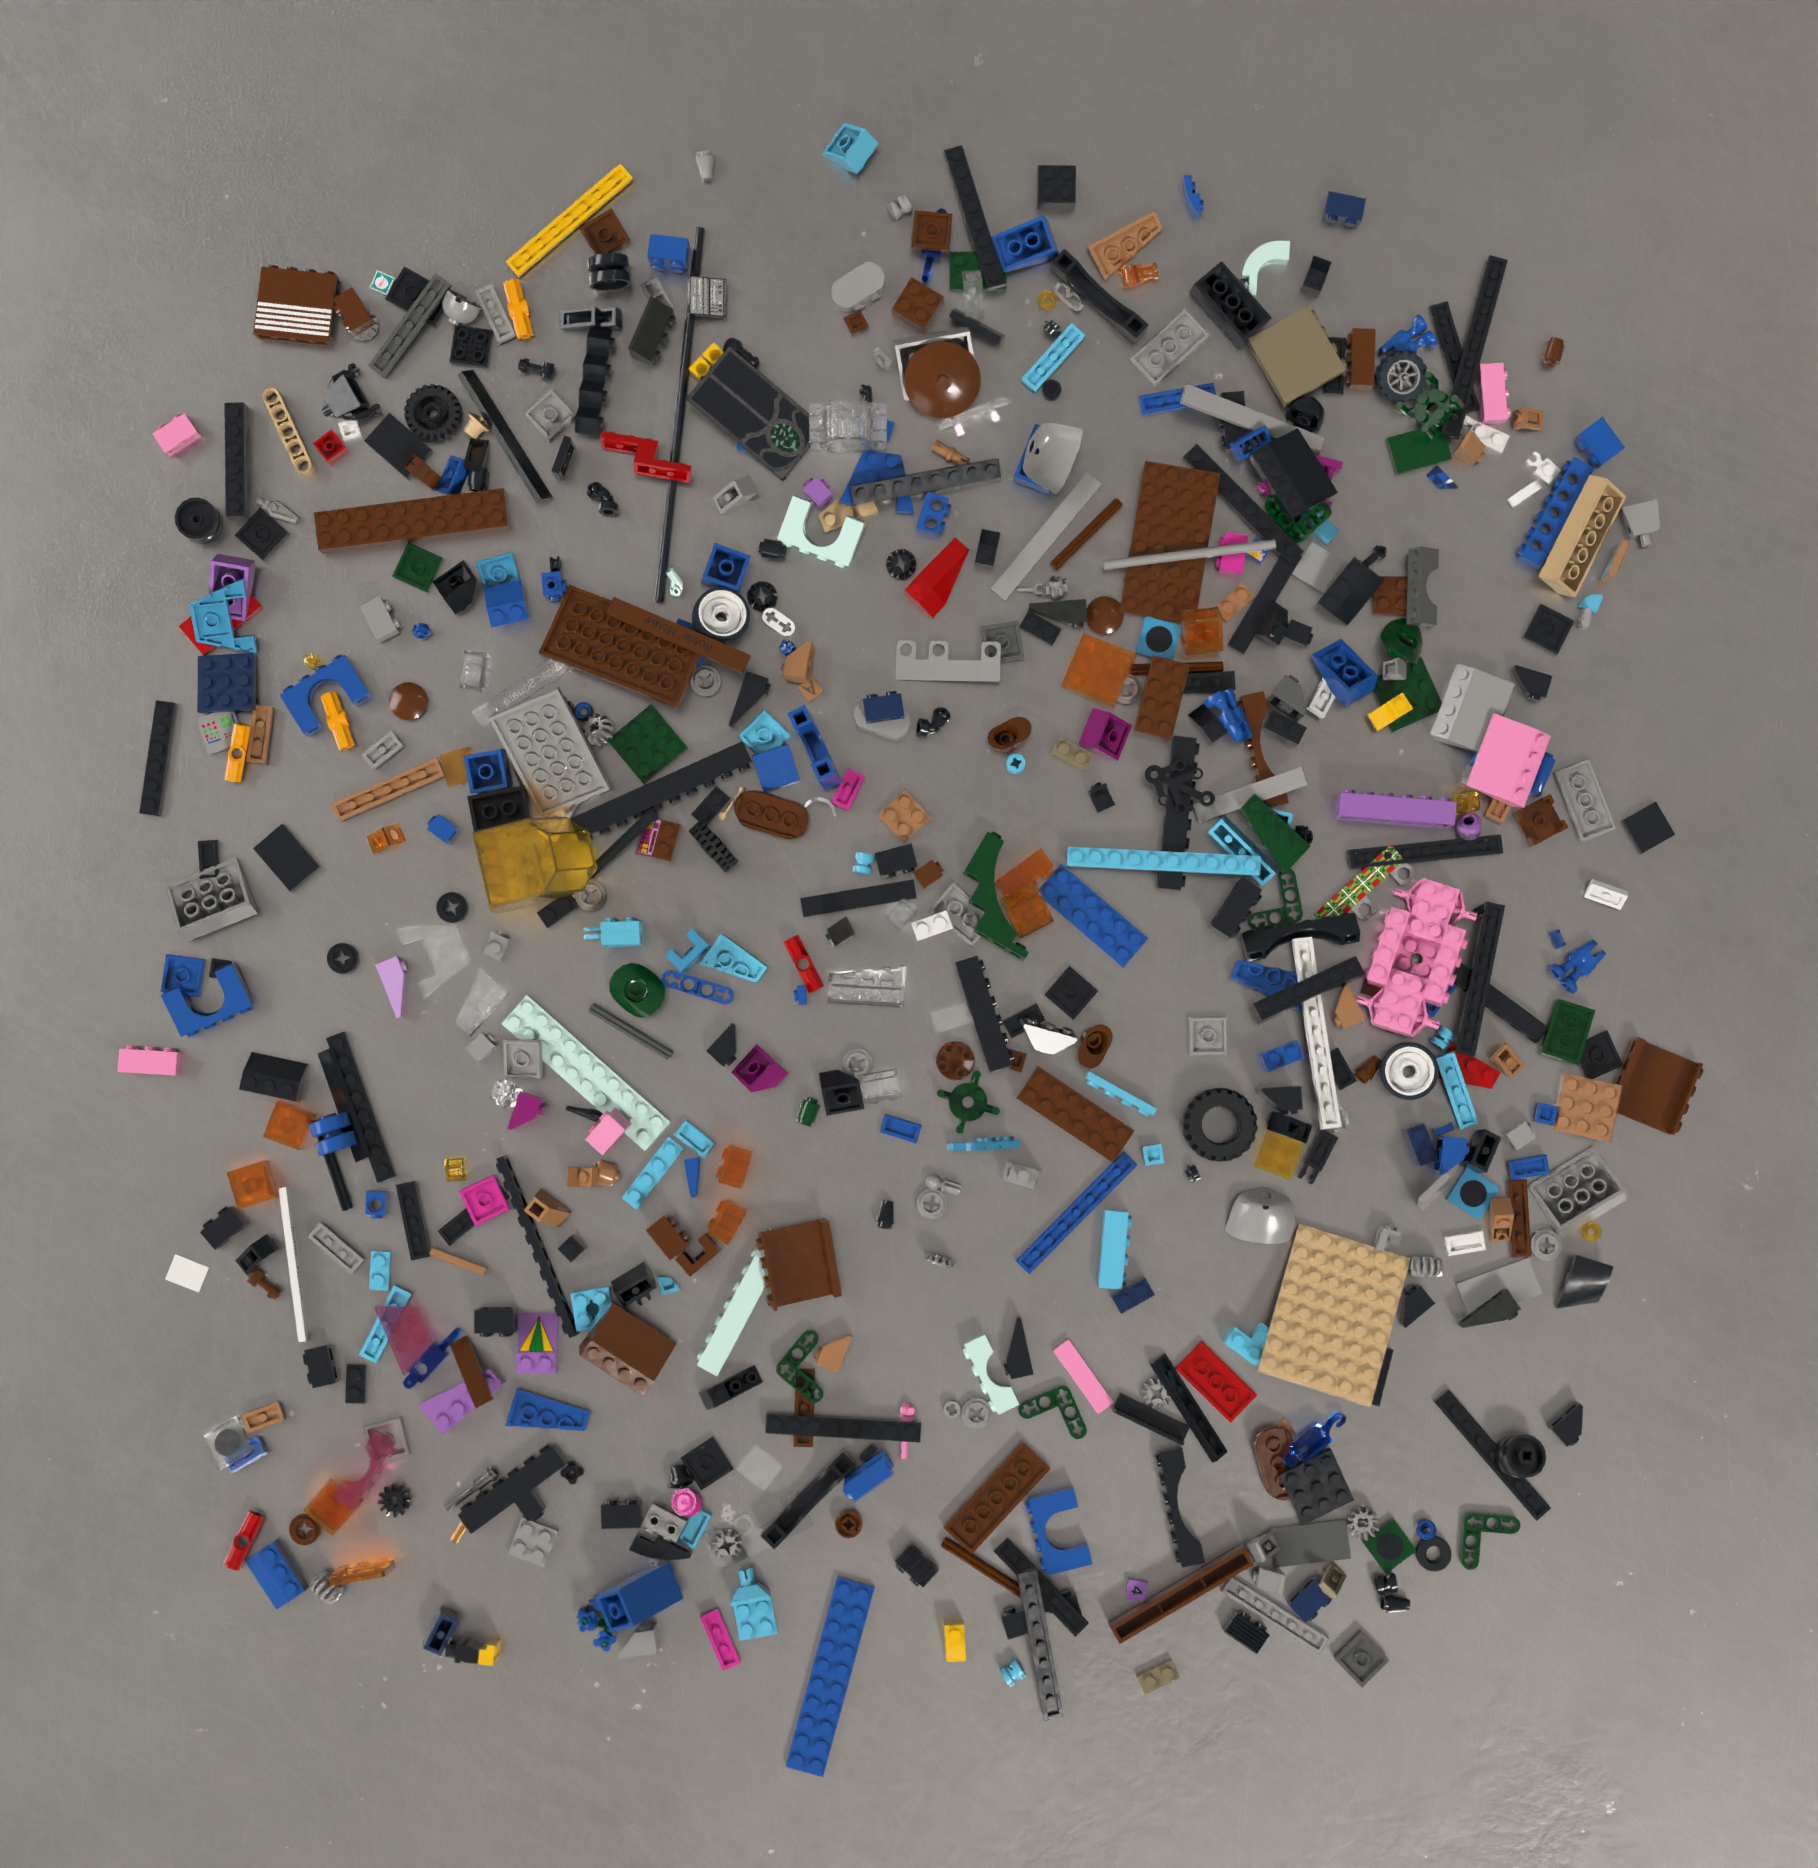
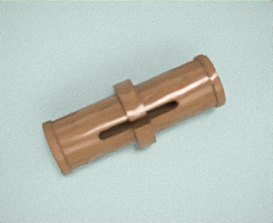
M936 440L931 449L945 457L946 461H952L957 465L967 464L970 458L957 452L956 448H950L939 440Z

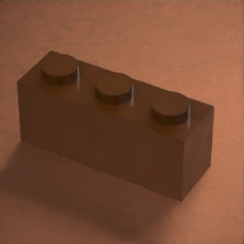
M1353 328L1350 334H1347L1346 343L1347 346H1350L1349 353L1346 354V364H1349V371H1346L1345 382L1348 383V389L1371 390L1374 386L1376 329Z

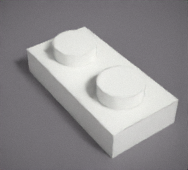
M1324 678L1321 679L1306 707L1307 710L1320 719L1325 717L1335 699Z
M1592 879L1584 893V897L1621 910L1628 897V891Z
M948 909L911 923L917 941L954 928Z

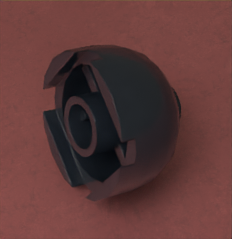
M1299 397L1290 404L1285 417L1287 422L1290 419L1296 427L1309 432H1313V430L1318 432L1324 422L1325 412L1323 406L1316 398Z

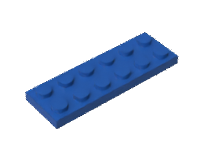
M1062 864L1059 865L1036 892L1037 895L1122 967L1130 961L1148 940L1142 932Z

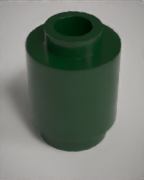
M811 1097L802 1099L796 1115L798 1123L811 1126L812 1122H815L820 1105L817 1104V1099Z

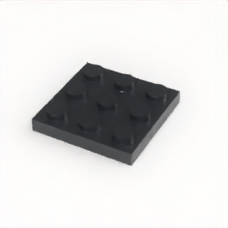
M1330 1447L1278 1472L1302 1526L1354 1501Z

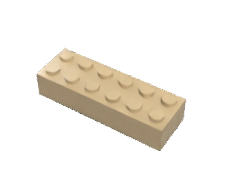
M1589 475L1538 577L1558 594L1576 598L1627 497L1610 480Z

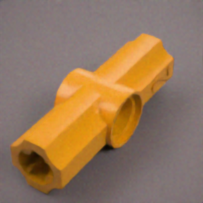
M519 279L508 280L503 285L508 300V311L514 323L516 336L518 339L530 338L534 334L529 319V308L523 296Z
M333 691L323 694L320 698L327 715L326 721L330 731L333 732L338 749L341 751L355 746V742L349 728L350 722L345 710L342 708L337 692Z
M234 723L230 749L228 751L225 780L231 782H241L251 730V726L248 724ZM239 748L243 755L240 757L235 756L233 749Z

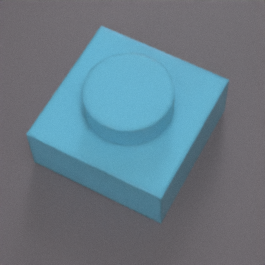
M1162 1144L1142 1147L1145 1166L1165 1163Z

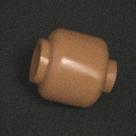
M599 1160L597 1163H593L592 1168H598V1185L610 1187L614 1182H618L620 1171L617 1170L616 1163L606 1160Z

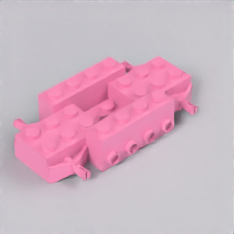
M1425 878L1420 879L1407 891L1396 887L1394 895L1405 898L1408 912L1391 907L1390 913L1386 914L1384 920L1385 928L1379 934L1378 948L1374 949L1371 958L1373 960L1372 965L1368 967L1365 975L1368 984L1382 989L1370 999L1359 995L1356 1001L1369 1008L1373 1026L1410 1038H1414L1427 1026L1438 1030L1440 1021L1430 1019L1427 1016L1425 1003L1441 1008L1443 1003L1447 1004L1450 993L1447 992L1450 985H1454L1457 976L1454 974L1455 968H1459L1463 957L1460 956L1462 949L1466 950L1469 941L1466 938V930L1454 926L1464 917L1475 921L1478 914L1465 909L1463 894L1460 889ZM1413 955H1421L1423 957L1422 962L1414 964L1411 960Z

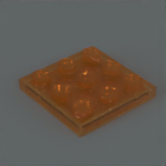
M1083 633L1061 686L1115 707L1137 654Z
M388 1557L377 1559V1562L369 1564V1561L357 1563L354 1567H350V1564L342 1565L335 1569V1572H332L326 1579V1585L330 1587L385 1577L395 1568L394 1560H388Z

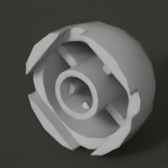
M447 290L442 302V309L449 317L448 321L455 325L471 323L476 319L482 307L452 290Z

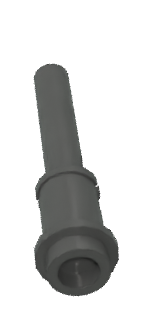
M493 1467L486 1468L483 1474L473 1480L472 1485L444 1505L446 1511L452 1510L476 1490H482L491 1481H496L499 1476L498 1472Z

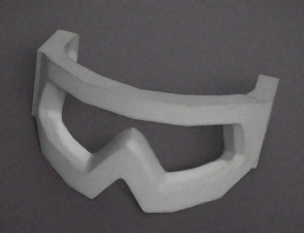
M1058 281L1053 287L1054 294L1072 310L1080 311L1084 307L1082 298L1076 292L1070 293V287L1063 281ZM1061 285L1066 288L1067 298L1073 296L1077 298L1079 302L1076 305L1069 303L1058 292Z
M822 797L809 799L804 804V807L807 808L809 804L815 801L827 803L832 809V815L834 817L837 816L834 805Z

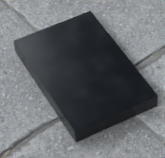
M404 266L385 299L408 312L429 283V280ZM443 299L425 322L436 328L444 314L442 309Z
M390 413L364 440L365 443L407 479L412 474L404 469L403 466L410 457L415 454L422 461H425L433 452Z
M284 824L278 826L253 848L290 892L295 890L320 868Z

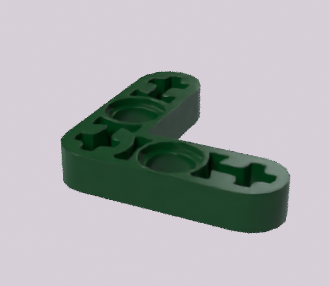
M1270 496L1265 501L1267 511L1295 543L1305 540L1332 514V510L1327 503H1320L1301 520L1296 518L1287 523L1283 519L1284 514L1278 512L1281 510L1278 504L1273 505L1276 502L1273 496ZM1323 510L1324 513L1318 517L1317 514ZM1307 519L1313 521L1314 527H1310L1307 524Z
M1289 869L1287 874H1291V878L1288 881L1289 885L1293 883L1294 887L1283 889V885H1287L1286 880L1281 878L1284 874L1280 870L1277 875L1283 907L1251 914L1247 919V924L1251 929L1260 930L1270 926L1276 927L1287 923H1296L1302 919V905L1296 875L1292 869ZM1292 890L1295 893L1293 901H1288L1285 898L1286 891ZM1297 902L1298 906H1294V911L1299 913L1296 916V920L1293 917H1289L1292 909L1291 906L1287 908L1286 904ZM1276 912L1280 915L1278 923L1270 921L1271 913ZM1263 914H1266L1268 925L1265 926V922H1260L1258 927H1256L1255 924L1251 923L1254 916H1257V919L1264 918Z
M808 1330L800 1336L777 1364L776 1373L811 1403H817L823 1398L822 1388L798 1369V1366L818 1343L817 1333ZM812 1334L814 1336V1343H808L806 1348L809 1350L806 1352L804 1347L798 1345V1343L801 1342L803 1345L806 1341L805 1335L810 1336ZM794 1349L802 1351L803 1356L801 1359L796 1360L792 1357ZM781 1364L783 1366H785L786 1364L789 1365L788 1370L791 1373H793L794 1370L797 1372L794 1376H792L791 1381L787 1379L790 1376L788 1373L785 1372L784 1374H782L780 1372L782 1370L780 1367ZM797 1376H802L805 1379L803 1387L795 1385L794 1379ZM808 1383L812 1384L809 1387L812 1391L816 1389L819 1391L818 1399L816 1397L811 1399V1393L806 1390V1393L802 1392Z
M1065 1385L1057 1386L1020 1403L1018 1411L1020 1416L1025 1419L1059 1407L1071 1436L1075 1439H1082L1086 1435L1085 1423L1070 1389ZM1060 1389L1068 1392L1065 1397L1067 1401L1071 1399L1072 1403H1066L1061 1407L1060 1404L1064 1403L1063 1399L1057 1397ZM1048 1397L1050 1399L1049 1406H1040V1398ZM1036 1400L1039 1411L1036 1412V1408L1030 1410L1031 1414L1029 1415L1026 1412L1022 1413L1024 1405L1027 1404L1028 1407L1034 1405L1032 1401ZM1067 1407L1075 1408L1076 1413L1073 1417L1065 1415L1064 1412ZM1080 1418V1421H1076L1079 1427H1083L1080 1435L1073 1433V1430H1075L1073 1422L1069 1425L1068 1421Z
M1478 1512L1465 1514L1462 1523L1460 1563L1468 1570L1477 1568L1480 1557L1481 1532L1515 1534L1520 1530V1521L1512 1515ZM1472 1516H1474L1475 1520L1482 1521L1483 1528H1480V1523H1474L1471 1527V1524L1467 1521L1471 1520ZM1489 1518L1496 1519L1497 1524L1494 1528L1487 1527L1486 1523ZM1500 1518H1503V1523H1510V1520H1512L1516 1525L1512 1526L1511 1530L1505 1525H1502V1529H1500ZM1474 1536L1476 1538L1475 1545L1467 1546L1466 1538ZM1465 1549L1475 1550V1553L1471 1552V1558L1474 1559V1562H1471L1470 1565L1465 1562V1559L1469 1558V1552L1465 1551Z

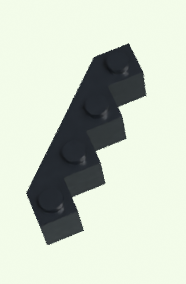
M592 327L589 329L586 356L583 362V380L579 389V407L575 416V433L598 436L600 428L603 429L604 402H607L608 391H606L607 379L611 375L612 365L610 364L611 351L615 349L616 339L612 338L613 330Z

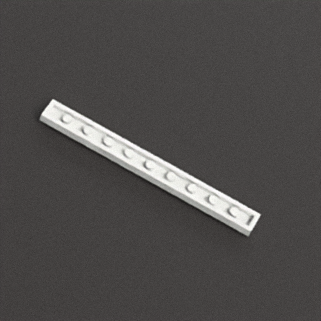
M1312 937L1292 939L1297 980L1300 982L1318 974ZM1320 994L1301 1003L1320 1129L1323 1130L1341 1127V1120Z

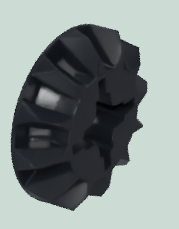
M896 549L890 553L886 560L887 571L896 579H907L916 570V559L912 552L906 549ZM899 557L902 561L907 562L904 565V571L900 566H894L898 563Z
M763 581L752 584L747 593L749 605L754 610L763 612L768 607H774L778 598L775 587ZM760 589H762L764 594H768L765 597V604H763L760 598H754L760 595Z
M445 893L439 898L436 905L439 917L449 923L460 921L467 911L466 900L458 893ZM448 900L453 905L459 904L455 908V913H453L452 911H446L447 908H449Z
M338 943L328 951L327 963L336 973H348L357 965L358 955L349 944ZM341 953L344 956L350 957L345 960L344 966L341 961L335 960L341 957Z

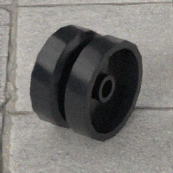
M603 253L587 259L588 271L592 273L589 276V286L592 290L614 291L631 285L630 273L626 271L629 268L627 255Z
M199 497L189 498L179 505L175 513V524L179 532L192 542L198 544L209 543L215 540L221 532L223 526L222 516L219 510L205 499Z
M1527 1434L1507 1437L1501 1441L1495 1455L1500 1471L1513 1479L1536 1476L1542 1471L1546 1462V1452L1542 1443L1534 1436Z

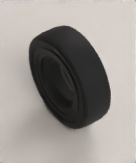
M1434 1536L1430 1540L1422 1539L1416 1549V1558L1424 1569L1437 1572L1448 1566L1451 1561L1452 1552L1449 1544L1443 1538ZM1432 1546H1436L1441 1550V1557L1437 1561H1430L1427 1558L1426 1552Z

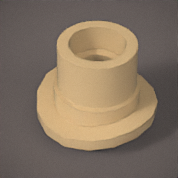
M468 413L470 419L464 427V431L469 436L477 439L482 432L490 431V427L483 416L480 417L477 414Z

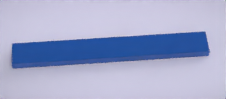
M1123 1151L1114 1163H1111L1015 1261L1030 1274L1137 1164Z

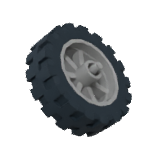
M1397 350L1387 354V357L1382 358L1381 364L1376 368L1377 375H1375V380H1377L1376 386L1380 389V393L1387 399L1395 402L1401 401L1405 403L1416 399V396L1422 393V389L1427 385L1424 376L1427 366L1423 363V359L1415 353L1404 350ZM1400 362L1406 363L1403 370H1401L1399 365ZM1396 365L1397 371L1395 373L1390 372ZM1411 366L1414 372L1406 373L1408 368ZM1389 374L1395 378L1391 382H1389ZM1414 376L1411 384L1408 381L1409 377ZM1399 381L1398 390H1395L1392 386ZM1403 382L1409 386L1405 390H1402Z

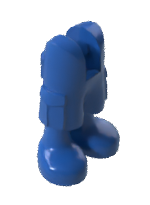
M1418 314L1414 317L1413 325L1408 331L1400 330L1379 348V352L1383 355L1395 347L1396 351L1404 350L1417 354V348L1422 346L1434 347L1438 342L1430 330L1417 340L1410 341L1414 336L1427 330L1426 321Z
M1230 688L1224 692L1222 690L1211 695L1204 701V704L1208 708H1219L1221 711L1219 720L1223 727L1227 729L1234 742L1250 739L1252 737L1251 726L1247 721L1243 708L1237 705L1235 691Z
M1594 939L1571 952L1567 956V962L1564 964H1552L1549 967L1550 972L1557 980H1561L1572 967L1576 968L1573 973L1560 982L1562 987L1571 994L1578 990L1577 980L1581 976L1585 978L1589 976L1606 955L1602 949L1592 956L1590 951L1598 944Z

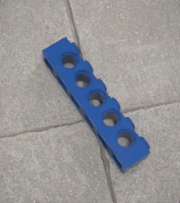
M1576 457L1571 461H1566L1562 468V471H1564L1562 477H1558L1553 485L1555 488L1553 494L1549 493L1544 501L1546 507L1543 511L1540 510L1535 518L1537 521L1535 527L1531 526L1526 534V537H1528L1525 544L1522 543L1517 551L1519 554L1517 560L1535 570L1542 566L1572 511L1584 484L1595 467ZM1568 476L1575 477L1576 483H1570ZM1559 492L1565 493L1567 500H1562L1559 497ZM1550 509L1557 510L1558 517L1552 516ZM1541 525H1546L1549 528V533L1542 532ZM1532 542H1538L1540 550H1535L1532 547Z

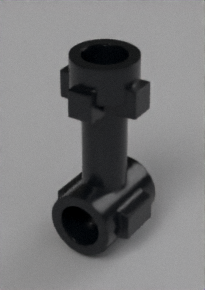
M520 359L518 370L522 371V373L527 374L528 370L541 373V378L550 380L554 376V364L543 362V366L529 363L530 359Z
M1375 546L1373 553L1363 563L1369 567L1377 559L1383 560L1386 557V547Z

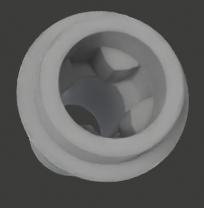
M712 151L697 152V157L695 158L702 180L712 179L714 163Z

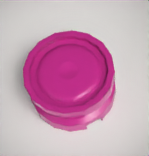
M679 1489L672 1497V1508L678 1515L695 1516L702 1508V1497L695 1490Z

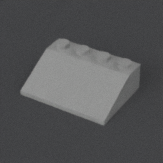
M967 326L893 340L904 401L910 400L904 384L905 369L912 355L922 346L934 341H951L966 348L974 357L970 331Z
M1457 664L1430 735L1436 741L1478 753L1492 715L1497 714L1504 717L1516 684L1478 669Z
M237 857L165 885L177 932L185 942L258 914L253 896ZM215 869H219L217 877L200 879V875L215 874Z
M1593 1146L1528 1185L1538 1205L1561 1239L1627 1200L1625 1188Z

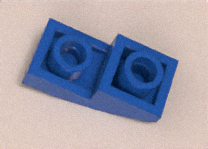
M1184 175L1182 182L1186 202L1194 217L1199 218L1201 211H1204V200H1200V193L1192 194L1195 193L1196 189L1195 181H1192V175Z

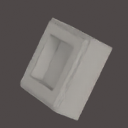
M1585 608L1580 611L1578 630L1585 631L1589 628L1592 609Z

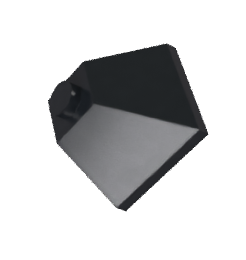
M463 560L434 580L433 583L455 615L464 611L471 604L477 579Z
M840 1070L819 1073L827 1116L864 1109L859 1079Z

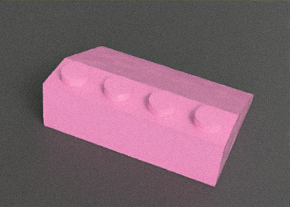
M1493 714L1466 786L1511 807L1524 808L1551 736L1530 726Z

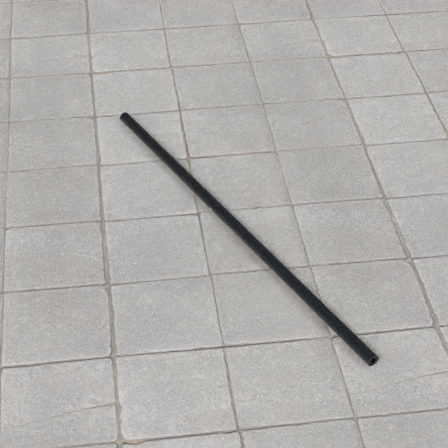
M695 227L690 276L700 277L705 232L703 227ZM688 300L670 462L679 463L695 323V316L688 315ZM670 479L667 481L654 599L655 602L661 603L664 602L666 571L668 568L677 481Z

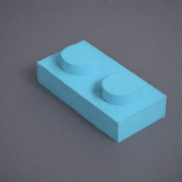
M371 1251L369 1290H390L391 1251Z

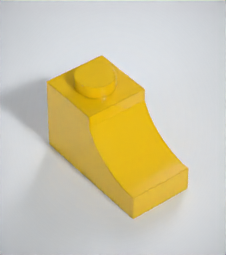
M1401 693L1368 714L1367 717L1376 731H1379L1410 712L1413 708L1404 693Z
M964 1621L944 1622L946 1661H966Z

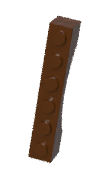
M1264 691L1242 695L1239 698L1240 701H1237V705L1243 708L1247 721L1251 726L1252 737L1245 741L1247 749H1251L1252 757H1250V764L1256 771V776H1254L1255 783L1275 776L1264 760L1260 744L1261 726L1268 710ZM1287 793L1263 801L1269 808L1289 803Z

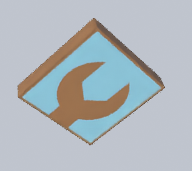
M1623 539L1614 546L1599 581L1607 583L1616 576L1630 544L1628 541Z

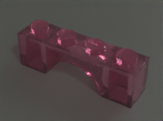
M375 1430L364 1446L369 1455L367 1472L356 1481H342L331 1498L352 1511L354 1507L358 1509L364 1500L362 1498L365 1490L369 1492L375 1483L372 1479L376 1474L380 1475L385 1467L383 1462L387 1457L391 1458L396 1450L394 1447L396 1443Z

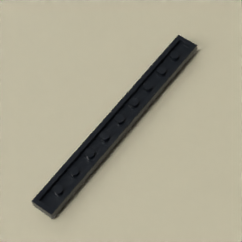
M1491 255L1488 257L1451 396L1455 394L1462 400L1464 408L1452 410L1449 419L1447 417L1443 422L1444 424L1440 432L1442 436L1457 440L1460 437L1508 262L1507 259Z
M508 1155L496 1159L498 1162L496 1163L497 1170L505 1179L503 1184L506 1191L511 1194L512 1199L510 1201L514 1210L517 1209L519 1224L522 1228L524 1227L527 1233L525 1238L528 1245H531L534 1252L532 1255L534 1261L540 1265V1276L549 1287L547 1288V1293L550 1299H553L556 1306H554L556 1315L562 1319V1330L565 1335L568 1334L569 1338L574 1337L580 1332H576L573 1314L533 1217L524 1211L528 1204Z

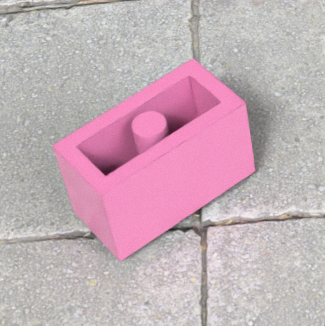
M185 413L176 415L170 423L159 426L156 432L153 433V436L169 457L201 437L191 419Z
M616 1108L611 1112H604L599 1118L601 1120L599 1125L595 1123L588 1131L590 1135L585 1139L601 1155L606 1153L632 1124Z

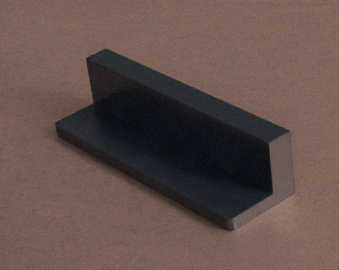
M1119 1393L1112 1408L1114 1413L1182 1446L1185 1443L1184 1439L1190 1428L1189 1425L1123 1393Z

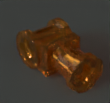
M1156 262L1141 267V264H1129L1119 268V272L1122 273L1123 288H1131L1143 284L1144 280L1159 279Z

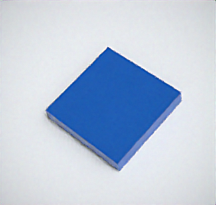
M788 743L752 755L763 792L800 780Z
M166 954L161 992H166L182 985L187 996L200 997L206 959Z

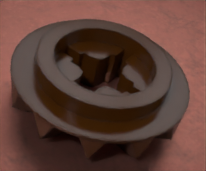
M301 1514L291 1521L289 1534L297 1544L309 1545L317 1540L321 1527L318 1520L312 1515ZM304 1521L306 1527L312 1528L307 1532V1535L304 1534V1531L297 1530L304 1526Z

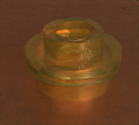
M1048 290L1041 292L1038 297L1039 306L1045 310L1055 307L1057 302L1056 295ZM1049 298L1051 302L1047 304L1044 302V299Z
M314 653L305 654L303 662L310 669L316 670L322 666L319 656Z
M1589 1222L1582 1227V1236L1587 1241H1596L1601 1236V1228L1598 1224ZM1590 1228L1594 1230L1593 1235L1588 1234Z

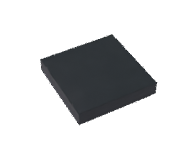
M565 435L551 470L554 477L560 481L564 480L575 449L571 437Z
M259 508L235 536L261 560L265 561L290 533L262 508Z
M1539 604L1523 639L1554 655H1558L1574 620L1543 604Z
M1657 802L1622 820L1640 854L1675 835Z
M1069 966L1045 993V996L1074 1020L1098 990Z
M1608 1030L1586 1040L1579 1063L1585 1078L1594 1079L1623 1066Z
M713 1436L680 1458L691 1476L694 1477L701 1491L734 1470Z

